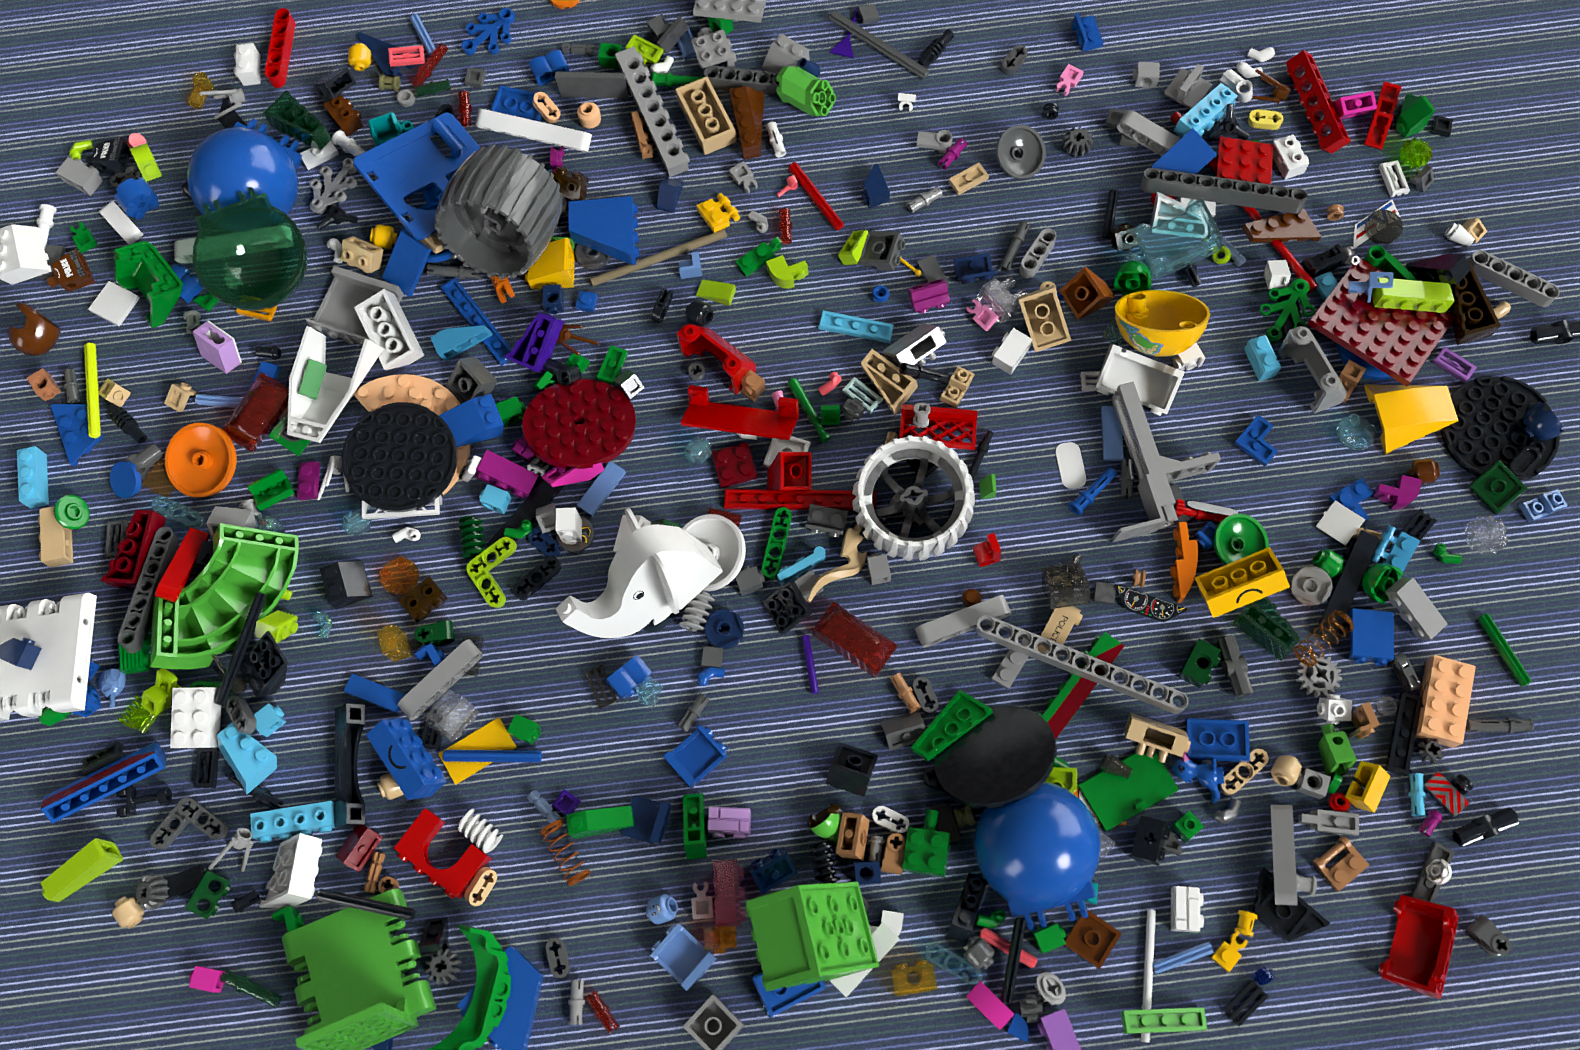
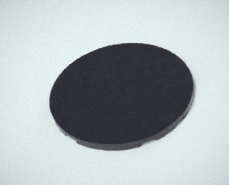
M1482 376L1462 384L1450 395L1458 422L1441 429L1442 439L1452 458L1470 474L1479 477L1498 460L1507 467L1510 461L1526 446L1536 447L1541 453V459L1527 475L1519 479L1521 482L1538 475L1554 459L1559 448V435L1553 439L1543 441L1536 439L1534 436L1530 438L1523 430L1525 428L1523 423L1524 414L1532 405L1542 402L1546 405L1543 408L1545 411L1551 410L1546 403L1547 400L1528 384L1506 376Z
M408 402L390 403L365 414L358 420L352 431L350 430L342 451L343 473L350 488L366 504L387 512H408L431 503L448 487L457 466V445L447 423L439 415L429 410V408Z
M1017 706L990 707L993 711L991 715L937 754L934 762L935 773L947 795L966 806L998 808L1005 806L1006 803L1015 800L1019 801L1036 791L1050 775L1054 767L1055 756H1057V744L1054 734L1048 723L1037 713Z

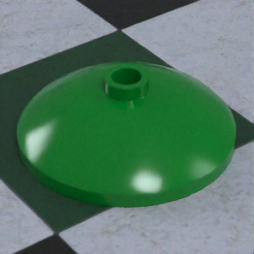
M1233 514L1224 518L1218 524L1214 533L1216 553L1225 565L1269 547V540L1265 529L1256 519L1249 515Z

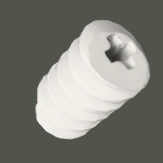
M471 809L460 820L458 831L464 833L466 838H470L472 843H476L478 848H482L484 853H488L499 844L503 834L497 837L499 830L495 829L491 832L493 825L489 824L485 827L484 825L487 820L483 819L479 822L478 820L481 815L477 814L473 817L475 810Z

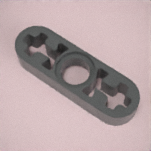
M230 696L226 704V711L239 733L251 735L257 724L255 716L243 697Z

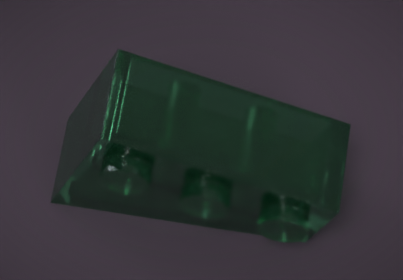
M1267 597L1247 604L1233 621V624L1282 661L1301 638L1286 618L1283 619L1276 610L1277 606L1271 603Z

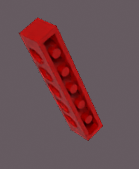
M1302 50L1285 62L1288 68L1286 72L1294 81L1293 87L1300 95L1299 101L1301 105L1306 108V117L1313 124L1312 130L1320 140L1318 142L1320 148L1333 154L1351 141L1312 54Z

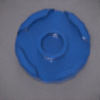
M119 461L114 464L110 472L112 490L120 498H132L140 491L141 474L137 472L136 465L130 461Z

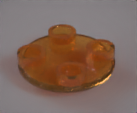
M402 556L389 561L379 573L382 586L392 594H405L411 591L419 580V570L415 563Z

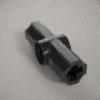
M1561 320L1548 326L1533 327L1530 330V340L1534 344L1555 342L1559 345L1568 343L1573 339H1580V321L1568 323V320Z
M1511 807L1505 808L1494 814H1487L1471 821L1472 823L1452 830V837L1460 847L1467 846L1480 839L1482 841L1495 836L1500 831L1519 824V817Z

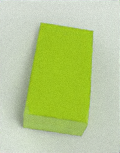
M868 230L853 231L838 254L843 265L858 263Z
M702 280L696 296L730 306L736 293V286L729 283Z

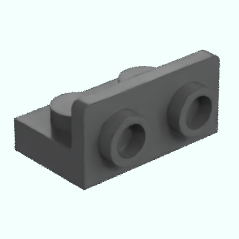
M810 504L805 528H809V532L820 534V531H826L829 536L839 537V534L843 535L845 532L848 511Z

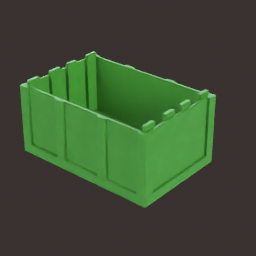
M859 882L797 885L746 901V912L748 918L751 917L753 926L751 934L753 942L757 944L758 951L755 952L758 963L761 962L764 975L761 978L766 992L804 983L812 984L823 980L829 981L880 967Z

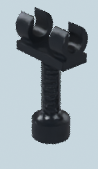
M126 787L116 792V797L126 798L127 807L116 809V817L136 816V804L158 801L160 804L170 803L172 801L171 789L169 787L159 788L157 793L136 796V788Z

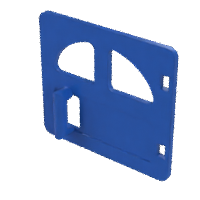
M443 113L356 156L353 165L413 238L423 240L438 232L434 227L436 211L414 208L406 204L404 199L430 185H435L443 194L449 182L446 177L455 173L472 153L480 149V146L452 114ZM438 133L451 149L450 157H445L431 141V136ZM371 173L377 178L374 182L368 176ZM407 214L412 221L408 223L404 219V215Z

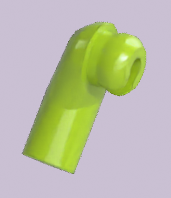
M91 140L74 143L69 151L70 157L73 160H80L83 150L93 149Z

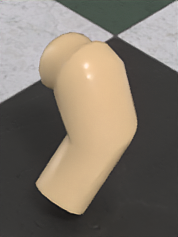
M1502 301L1493 310L1497 318L1500 319L1509 313L1511 306L1508 302Z

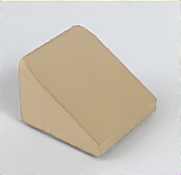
M1478 217L1468 219L1462 225L1475 238L1473 243H1478L1487 232Z

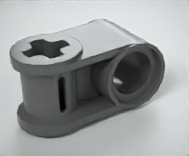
M1480 915L1465 930L1467 935L1478 943L1490 956L1498 957L1506 955L1511 951V941L1496 928L1491 920L1483 915Z

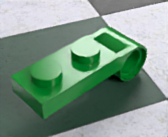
M1372 246L1363 259L1375 268L1379 266L1384 272H1392L1393 279L1417 281L1414 275L1382 246Z

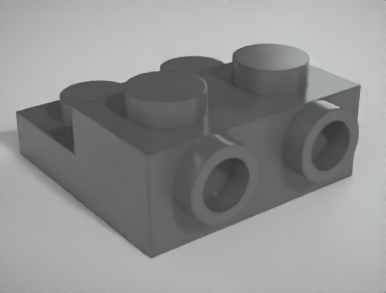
M868 231L858 264L876 266L878 270L894 271L895 267L900 264V251L905 249V240L900 232Z

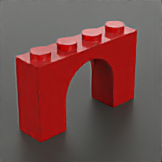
M424 808L395 845L394 849L398 851L397 856L404 862L409 860L414 864L412 868L421 875L424 872L430 876L427 880L433 885L438 886L440 884L444 887L445 890L443 892L452 899L454 897L461 899L476 873L481 868L486 867L492 858L477 846L471 844L455 865L448 869H436L429 860L428 848L432 839L446 822L430 810Z

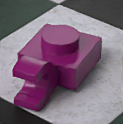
M560 146V150H554V147L550 149V165L552 170L558 166L563 167L562 157L565 155L563 146Z

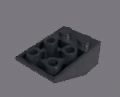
M266 631L240 665V670L256 698L276 694L286 680L288 662L270 631Z

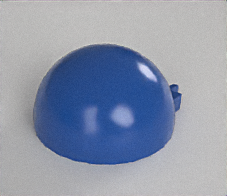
M254 118L247 126L237 122L232 128L216 131L206 137L196 147L188 163L187 184L195 207L204 217L216 225L230 230L246 231L273 226L286 217L297 199L299 182L296 170L302 163V155L296 152L299 142L295 140L290 148H287L286 145L290 137L285 135L280 142L276 141L265 133L267 130V125L262 124L258 130H255L257 120Z
M1044 782L1036 791L1019 801L1015 800L998 808L985 807L975 831L974 847L976 860L983 877L992 889L1008 900L1012 918L1024 915L1028 930L1034 931L1035 925L1031 913L1037 912L1041 927L1046 928L1047 921L1044 910L1065 905L1069 920L1075 921L1076 916L1072 907L1074 902H1078L1082 917L1087 918L1088 912L1084 900L1096 897L1092 879L1100 860L1101 842L1093 815L1082 800L1065 788L1053 783Z

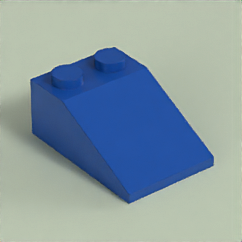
M491 394L472 398L439 415L452 431L457 447L499 437L503 433L504 424Z

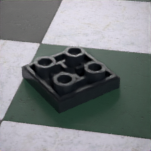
M790 580L763 601L781 635L786 634L812 614L810 607L794 580Z

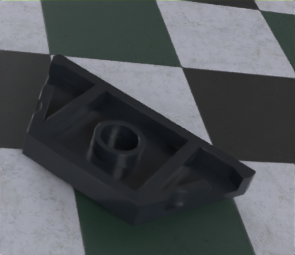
M1265 867L1261 868L1252 913L1256 914L1257 918L1284 941H1292L1330 924L1328 920L1298 895V905H1275L1274 875Z

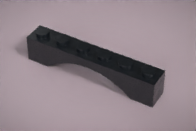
M346 703L335 708V828H355L365 825V803L359 789L357 774L358 749L365 725V705Z

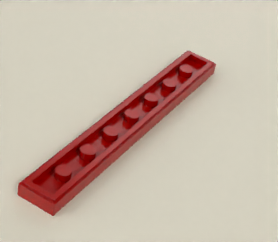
M725 489L724 509L777 510L785 507L789 510H809L810 504L854 511L852 501L856 496L853 494V491ZM876 491L872 493L874 509H876Z

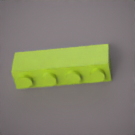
M1387 278L1377 279V281L1380 283H1386L1389 281ZM1393 279L1392 288H1372L1371 294L1374 307L1446 313L1454 302L1449 283Z

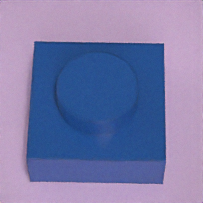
M579 291L575 306L576 310L594 313L598 299L597 293Z

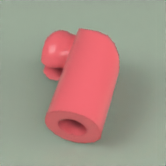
M832 372L829 375L831 380L818 388L823 396L832 391L841 382V376L837 372Z

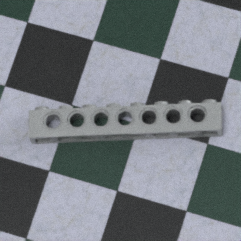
M635 47L616 53L615 56L621 73H625L630 93L641 117L644 119L646 128L669 178L689 170L688 163L690 160L686 152L683 153L681 149L683 148L681 139L675 136L677 133L673 123H669L668 119H670L667 109L663 110L662 98L660 94L657 95L655 92L657 90L655 83L649 79L650 73L647 66L642 64L644 61L641 53H637Z

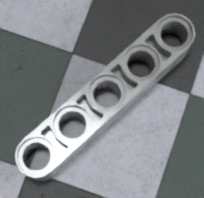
M1126 110L1117 125V129L1122 134L1160 156L1164 155L1181 139L1132 110Z
M1483 250L1475 251L1467 260L1470 261L1478 277L1541 307L1549 306L1560 294V290L1555 284Z
M999 595L916 627L915 631L922 648H926L976 629L977 621L981 616L988 615L1001 620L1012 613L1004 595ZM982 623V624L980 625V627L985 626V625H988V624H987V623Z
M465 640L398 702L397 706L409 720H415L482 658V652L471 640Z
M1271 805L1275 905H1298L1292 805Z

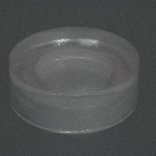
M1382 696L1376 700L1374 708L1380 716L1389 717L1397 711V703L1390 696Z

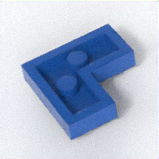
M1257 415L1235 441L1234 445L1266 467L1278 452L1277 449L1263 440L1274 425L1260 415Z
M1363 478L1328 498L1332 504L1334 501H1337L1365 519L1364 522L1370 519L1359 504L1374 494Z

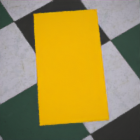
M500 717L445 750H514L517 747L511 736L507 733ZM444 750L438 753L455 785L493 763L445 762L443 760Z

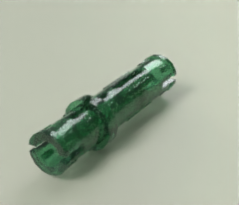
M226 969L220 978V982L235 988L236 992L246 993L273 1008H277V1004H280L282 1000V995L274 993L250 981L249 977L240 976L229 969Z

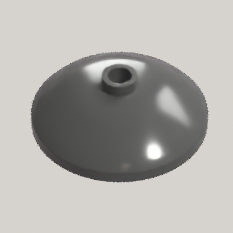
M1014 125L1006 129L999 137L996 155L999 165L1006 174L1016 179H1027L1036 175L1041 170L1045 162L1046 149L1042 137L1036 130L1027 125Z

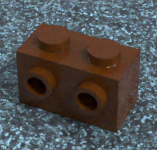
M340 94L335 99H330L323 104L328 115L347 137L363 127L360 120L362 116L357 109H352L353 105L348 98L344 99Z

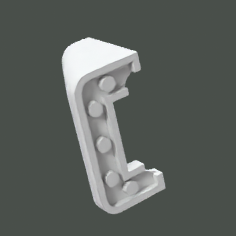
M1110 344L1095 387L1098 388L1097 392L1108 396L1109 392L1115 394L1119 385L1134 381L1141 404L1151 408L1150 412L1161 416L1162 413H1168L1185 372Z

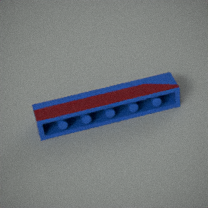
M157 742L147 745L44 796L41 811L53 824L164 769L167 756Z

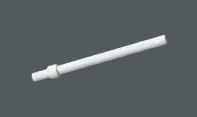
M1147 910L1142 1010L1151 1009L1155 910ZM1141 1033V1042L1150 1043V1033Z

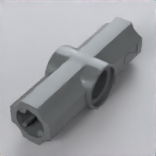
M1235 635L1218 639L1217 643L1223 658L1222 668L1225 676L1229 677L1235 698L1252 694L1253 689L1247 675V661L1244 656H1241Z

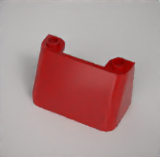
M687 324L677 332L680 351L685 357L689 358L691 354H698L701 357L708 351L723 363V369L731 380L729 390L735 395L740 392L742 388L741 379L748 371L752 370L756 373L754 361L713 330Z
M1400 894L1399 900H1395L1393 911L1397 913L1398 921L1389 959H1386L1385 962L1381 961L1379 974H1381V978L1385 981L1441 999L1457 931L1458 914L1455 908Z

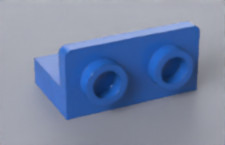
M1075 13L1071 25L1072 30L1076 31L1077 44L1081 46L1082 52L1103 47V40L1094 15L1080 18L1079 13Z

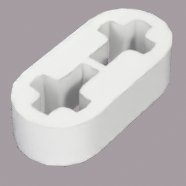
M878 806L873 810L872 819L877 825L893 833L904 834L907 832L909 821L904 815L884 806ZM885 811V816L890 818V820L882 819L879 821L876 813ZM901 819L904 821L903 825H905L906 827L897 830V825L892 823L891 821L894 820L896 822H899Z

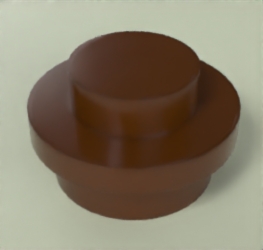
M968 589L962 595V602L966 607L978 604L982 600L980 592L976 589Z

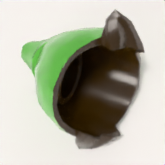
M830 803V807L816 815L810 814L807 821L808 828L816 835L837 845L841 825L840 813L842 810L839 806Z

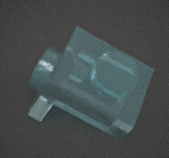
M647 676L636 690L638 696H640L638 700L646 706L650 704L655 707L659 702L657 696L662 691L663 686L650 676Z

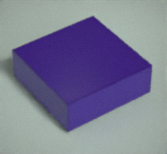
M564 789L552 806L566 816L567 814H572L581 801Z

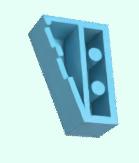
M233 722L217 734L218 748L229 766L233 769L246 794L250 793L277 769V756L250 735L239 733Z

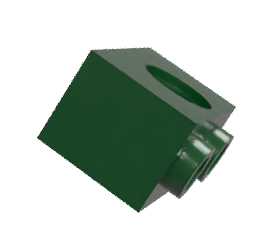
M1198 639L1178 677L1198 688H1201L1204 684L1207 685L1213 675L1210 673L1212 667L1216 668L1221 659L1218 656L1221 649ZM1197 661L1204 662L1205 668H1200L1197 665Z

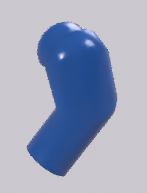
M705 668L697 675L698 684L706 686L708 680L712 677L724 678L725 668Z

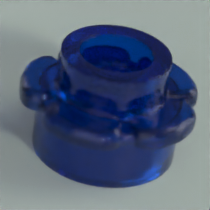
M1266 967L1257 970L1254 981H1257L1260 986L1268 984L1275 979L1272 974L1273 970H1267Z

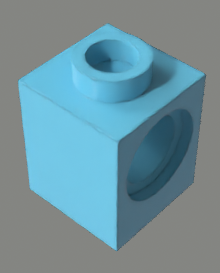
M487 484L486 488L480 493L479 501L483 507L504 515L512 497L507 491Z
M269 703L254 714L258 732L266 737L270 736L286 723L282 717L285 715L280 707H274Z

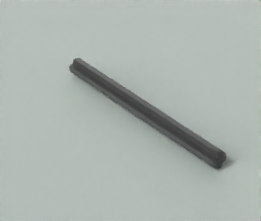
M835 10L830 13L829 19L922 79L928 76L929 70Z

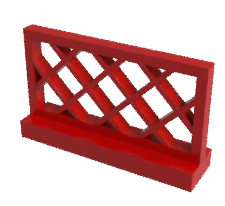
M902 404L899 439L904 438L903 436L908 433L913 435V437L930 435L932 440L937 442L939 440L948 448L975 450L978 411L930 407L928 426L932 427L921 428L923 431L917 433L915 429L918 427L907 425L913 424V417L915 416L914 405ZM939 429L943 433L937 435L933 431ZM958 431L961 435L956 437L953 432ZM948 436L952 440L944 441L942 438ZM964 438H967V439H969L972 443H966V442H963V441H961V440H963Z

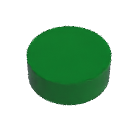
M1337 773L1331 776L1327 792L1333 794L1338 789L1343 779L1342 776Z

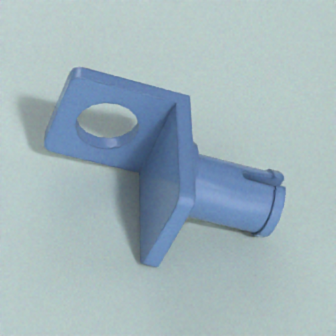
M1370 272L1367 282L1349 281L1348 293H1366L1368 295L1367 303H1370L1372 288L1393 287V273ZM1380 277H1386L1389 281L1386 283H1380L1377 281V279Z

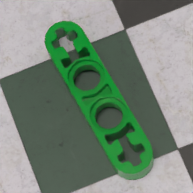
M781 507L775 512L762 564L763 576L768 580L777 578L792 522L791 511L785 507ZM783 513H786V517L788 518L784 519L782 526L780 525L781 519L779 516H782ZM781 530L785 535L781 539H776L774 532ZM772 548L780 550V554L777 557H772L769 554ZM770 561L774 562L773 570L775 572L768 574L766 569L770 568Z

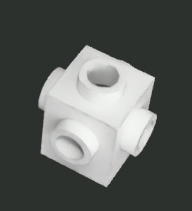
M1327 694V698L1319 697L1317 705L1318 718L1325 719L1326 723L1339 724V721H1351L1352 700L1340 698V695Z

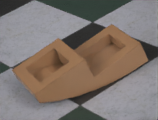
M1351 360L1347 362L1339 375V379L1347 391V396L1343 403H1346L1366 368Z

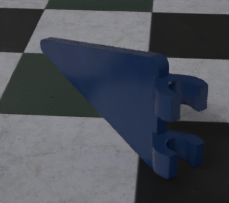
M361 32L357 33L360 41L370 49L372 58L385 75L390 73L393 77L399 76L401 79L403 75L399 72L400 69L397 66L391 67L389 64L388 48H397V46ZM405 65V66H406L408 69L411 70L415 65Z

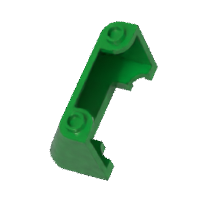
M142 241L114 249L115 281L123 289L130 290L138 287L150 303V312L147 313L146 320L151 328L164 324L183 292L182 281L154 245L149 242Z

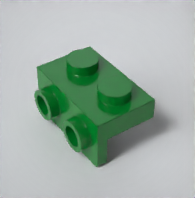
M278 469L247 486L260 511L295 494L289 478L282 469Z

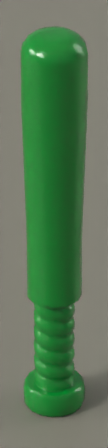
M790 379L788 386L795 398L798 399V403L810 423L813 424L818 432L820 442L825 443L829 441L831 437L822 427L819 417L798 379Z

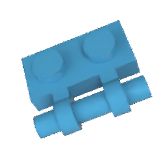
M1389 525L1386 531L1382 532L1380 536L1382 538L1373 553L1371 561L1377 563L1380 557L1385 559L1383 563L1398 567L1403 572L1420 540L1400 531L1396 538L1393 536L1396 528ZM1390 541L1393 545L1390 551L1386 553L1384 550Z

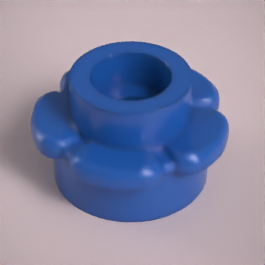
M883 285L876 286L872 291L875 302H886L890 295L889 290Z

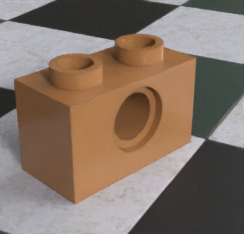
M842 813L836 854L843 859L863 861L869 819L862 814Z

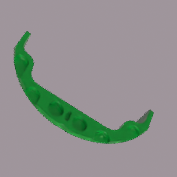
M463 924L458 925V928L466 936L474 952L477 971L475 990L470 1006L458 1026L444 1040L427 1050H475L486 1043L489 1034L501 1022L507 1007V999L510 996L511 975L508 972L507 955L491 932Z

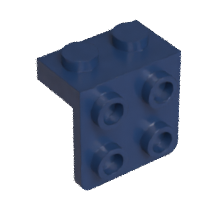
M990 253L953 259L956 281L961 280L962 284L975 282L976 277H979V280L994 278L993 274L998 273L997 270L992 271Z

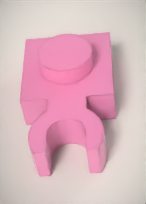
M1068 64L1060 76L1059 81L1061 82L1057 84L1056 91L1058 92L1059 89L1064 88L1066 89L1064 95L1067 96L1070 86L1076 87L1084 71Z
M973 299L972 301L976 305L975 308L967 307L966 310L969 313L976 314L973 320L985 331H988L999 316L987 305L982 307L979 301Z

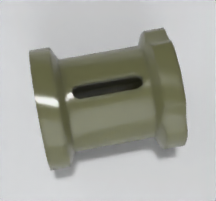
M380 75V90L393 89L399 92L401 86L399 76L386 77L385 75Z

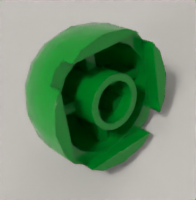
M1127 261L1116 270L1114 287L1117 292L1118 290L1122 292L1123 296L1138 291L1150 290L1152 277L1149 268L1140 261Z
M1387 563L1374 564L1363 576V590L1372 600L1386 604L1385 602L1389 600V597L1385 592L1403 576V572L1400 568Z

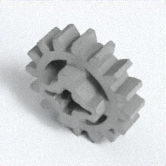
M1312 654L1310 659L1305 657L1303 662L1298 664L1300 669L1295 674L1300 675L1296 682H1302L1303 685L1300 689L1306 688L1307 695L1313 692L1314 698H1317L1320 694L1325 698L1328 693L1333 694L1335 692L1334 689L1340 687L1337 682H1340L1342 677L1337 674L1341 672V669L1335 668L1338 663H1331L1330 656L1324 659L1323 654H1320L1318 657Z

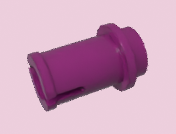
M1434 809L1426 812V818L1417 829L1420 833H1423L1425 828L1428 827L1424 834L1427 837L1431 836L1438 823H1442L1441 818L1443 815Z

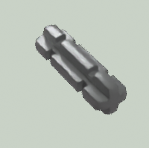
M563 43L562 52L564 54L572 52V54L586 55L588 53V55H595L596 48L592 44L586 46V44L572 43L570 45V43Z

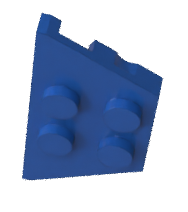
M52 404L51 408L69 463L74 467L78 464L77 460L84 453L87 455L93 446L104 438L102 431L101 436L97 439L89 437L87 404Z

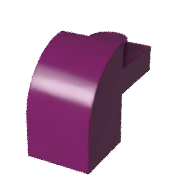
M1402 475L1396 481L1395 487L1379 484L1373 492V498H1377L1381 502H1392V510L1406 508L1419 495L1422 480Z

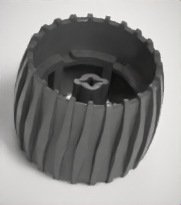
M494 144L488 148L483 146L472 153L449 180L440 198L435 215L434 227L438 231V239L443 241V248L445 250L448 249L452 253L451 257L453 259L458 258L461 260L464 267L468 265L475 269V273H485L489 278L499 276V279H505V277L512 279L517 275H523L540 258L551 241L562 209L563 195L559 191V183L553 179L554 174L544 168L545 164L542 162L539 164L532 159L533 155L529 154L527 156L521 153V149L518 148L515 150L509 149L508 145L496 147Z

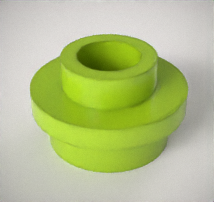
M1219 246L1212 253V259L1217 264H1225L1231 258V252L1226 246ZM1225 253V257L1219 258V254Z

